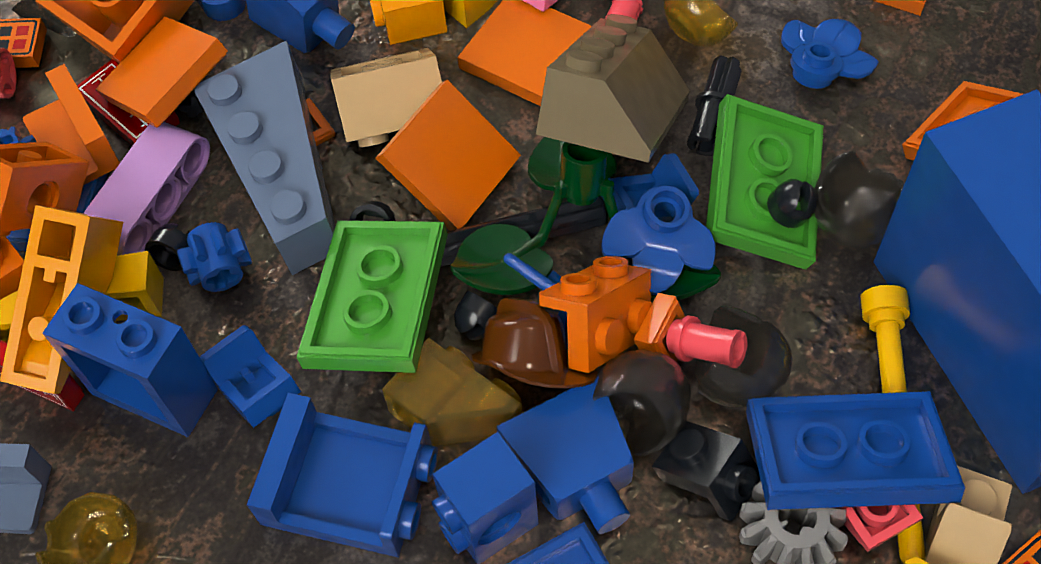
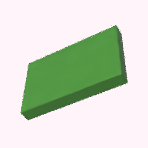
M729 94L719 103L706 221V227L712 233L715 242L805 270L816 262L823 125ZM789 179L808 182L813 186L818 197V204L814 214L798 228H787L777 223L770 215L767 207L769 195L781 183ZM798 201L796 210H800V211H801V209H800V203H799V201Z
M337 220L297 354V359L302 369L417 372L448 236L444 222Z

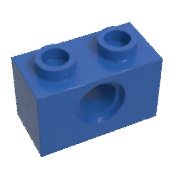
M499 432L488 437L432 474L439 496L431 501L441 519L438 525L453 550L459 554L467 549L476 564H481L539 524L535 481Z

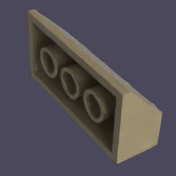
M610 14L607 15L606 19H599L547 67L536 135L649 163L688 101L690 90L651 29L638 27V21L632 17Z

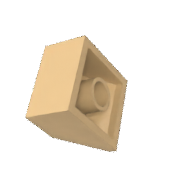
M429 48L331 69V81L346 142L358 140L359 147H368L387 142L389 140L388 133L400 130L436 87L442 83L437 57Z

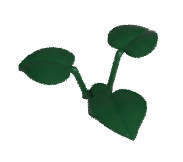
M544 137L533 150L528 160L527 170L530 179L538 187L554 191L539 233L531 239L523 229L508 224H492L477 229L465 238L459 247L456 259L451 264V271L454 276L475 289L492 294L514 295L536 288L537 286L504 262V255L507 253L515 255L548 278L553 270V260L549 254L540 248L547 242L563 198L571 204L586 206L594 203L597 197L603 196L608 216L611 220L615 213L618 212L613 195L614 182L608 180L615 177L617 163L612 153ZM625 258L628 260V265L632 266V258ZM714 264L711 270H699L684 265L681 274L673 286L662 292V294L676 296L677 300L685 299L717 284L721 279V272ZM651 294V301H654L656 295Z

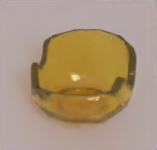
M664 0V13L669 27L680 39L696 47H712L725 39L738 26L735 19L724 12L713 0Z
M89 492L69 501L55 519L45 523L44 528L48 538L45 551L36 552L35 557L38 564H129L134 555L137 542L138 526L136 516L131 507L115 495Z

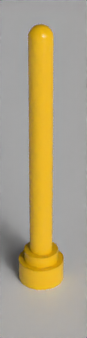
M897 285L871 287L862 292L860 296L862 318L865 322L869 323L870 330L876 332L882 393L907 392L900 330L905 327V320L910 316L908 292L905 288ZM914 504L921 513L920 504ZM922 521L897 535L899 556L902 563L915 556L922 560L925 558Z

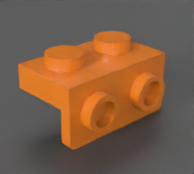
M600 257L593 261V265L578 273L564 275L560 278L559 283L539 292L540 306L567 312L569 369L590 373L636 344L633 339L652 305L650 292L651 269L628 265V260L623 257Z

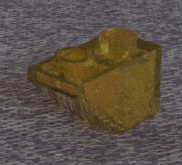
M430 338L422 345L417 372H397L382 389L390 414L410 429H412L414 422L427 425L433 446L485 440L497 432L496 426L522 414V405L519 395L507 383L498 378H494L490 382L474 370L475 367L472 361L459 349L448 346L445 350Z

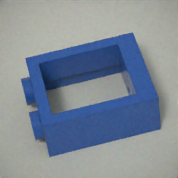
M79 283L75 285L42 332L92 395L186 437H189L218 390V387L181 326ZM120 315H128L124 323H115Z

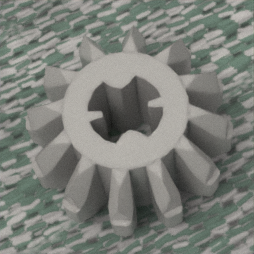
M761 482L754 486L752 491L754 502L743 503L739 517L748 524L741 529L739 535L741 544L758 546L751 558L753 564H765L769 559L776 564L836 563L833 552L843 551L848 542L847 535L838 529L847 520L845 509L805 508L767 510ZM787 519L801 524L798 529L799 535L791 534L785 530L788 524Z

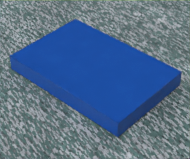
M930 391L748 398L746 415L767 510L960 503L962 500L965 486Z

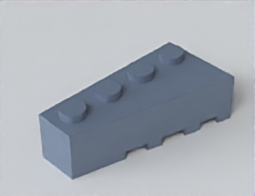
M286 40L200 82L194 89V92L291 274L294 275L327 257L336 226L329 195L325 187L322 173L323 168L313 134V124L304 94L305 89L302 76Z

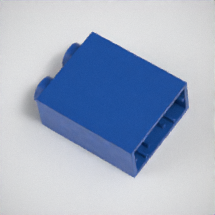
M1036 89L925 132L873 261L888 285L901 286L907 290L910 320L1022 494L1041 487V93Z

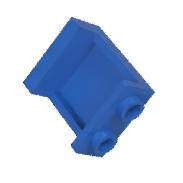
M287 393L247 506L262 526L399 558L404 539L412 540L416 534L421 515V504L416 502L421 482L429 483L433 477L432 474L437 463L438 448L432 446L429 431L425 424L414 422L410 433L324 414L316 411L310 397Z

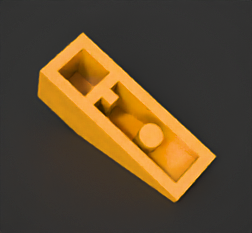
M35 205L0 377L1 382L52 394L61 393L71 368L42 332L77 283L100 293H106L113 277L123 227L122 221Z

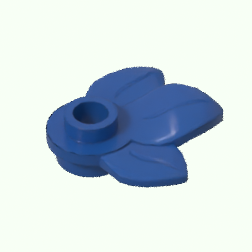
M828 19L821 22L817 28L811 27L799 20H791L784 26L781 34L782 46L792 54L790 64L793 68L792 75L794 79L809 88L820 89L828 87L838 76L855 79L864 78L872 74L879 63L872 55L858 50L861 42V32L853 23L847 20Z
M673 186L651 188L641 196L637 207L615 213L602 237L601 249L604 257L632 258V266L651 269L650 292L652 295L665 292L673 286L681 274L684 265L699 270H711L714 264L715 241L712 233L707 227L693 218L692 206L687 196ZM659 209L667 211L671 215L672 221L663 222L654 215V211Z

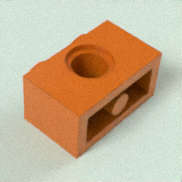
M49 142L0 144V236H8L11 231L31 229L35 205L76 212L90 162Z

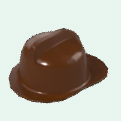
M510 297L500 300L496 315L490 317L486 323L482 351L471 355L473 362L489 365L527 384L547 388L567 389L583 387L594 383L598 377L596 369L590 373H585L568 368V342L561 318L553 312L546 311L539 303L532 300Z

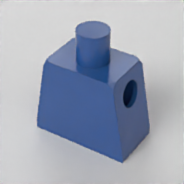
M246 0L250 20L283 41L287 40L288 44L302 53L311 52L323 40L335 49H341L349 42L354 33V24L339 14L338 0Z
M599 375L594 383L583 387L571 388L496 426L497 432H499L535 481L536 496L554 518L563 520L584 509L598 534L610 532L628 520L630 513L617 491L632 482L634 462Z

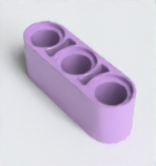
M163 122L157 128L150 124L145 128L84 212V214L123 222L117 255L145 251V245L154 231L169 222L208 163L210 156L209 141L205 137Z

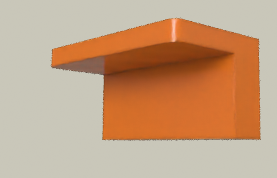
M65 64L46 72L45 74L59 99L23 117V122L30 135H33L37 142H49L89 161L84 185L115 170L120 162Z

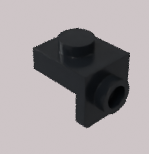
M684 420L652 465L661 481L708 498L717 514L729 521L735 518L743 503L752 497L753 488L760 480L758 467L742 439Z

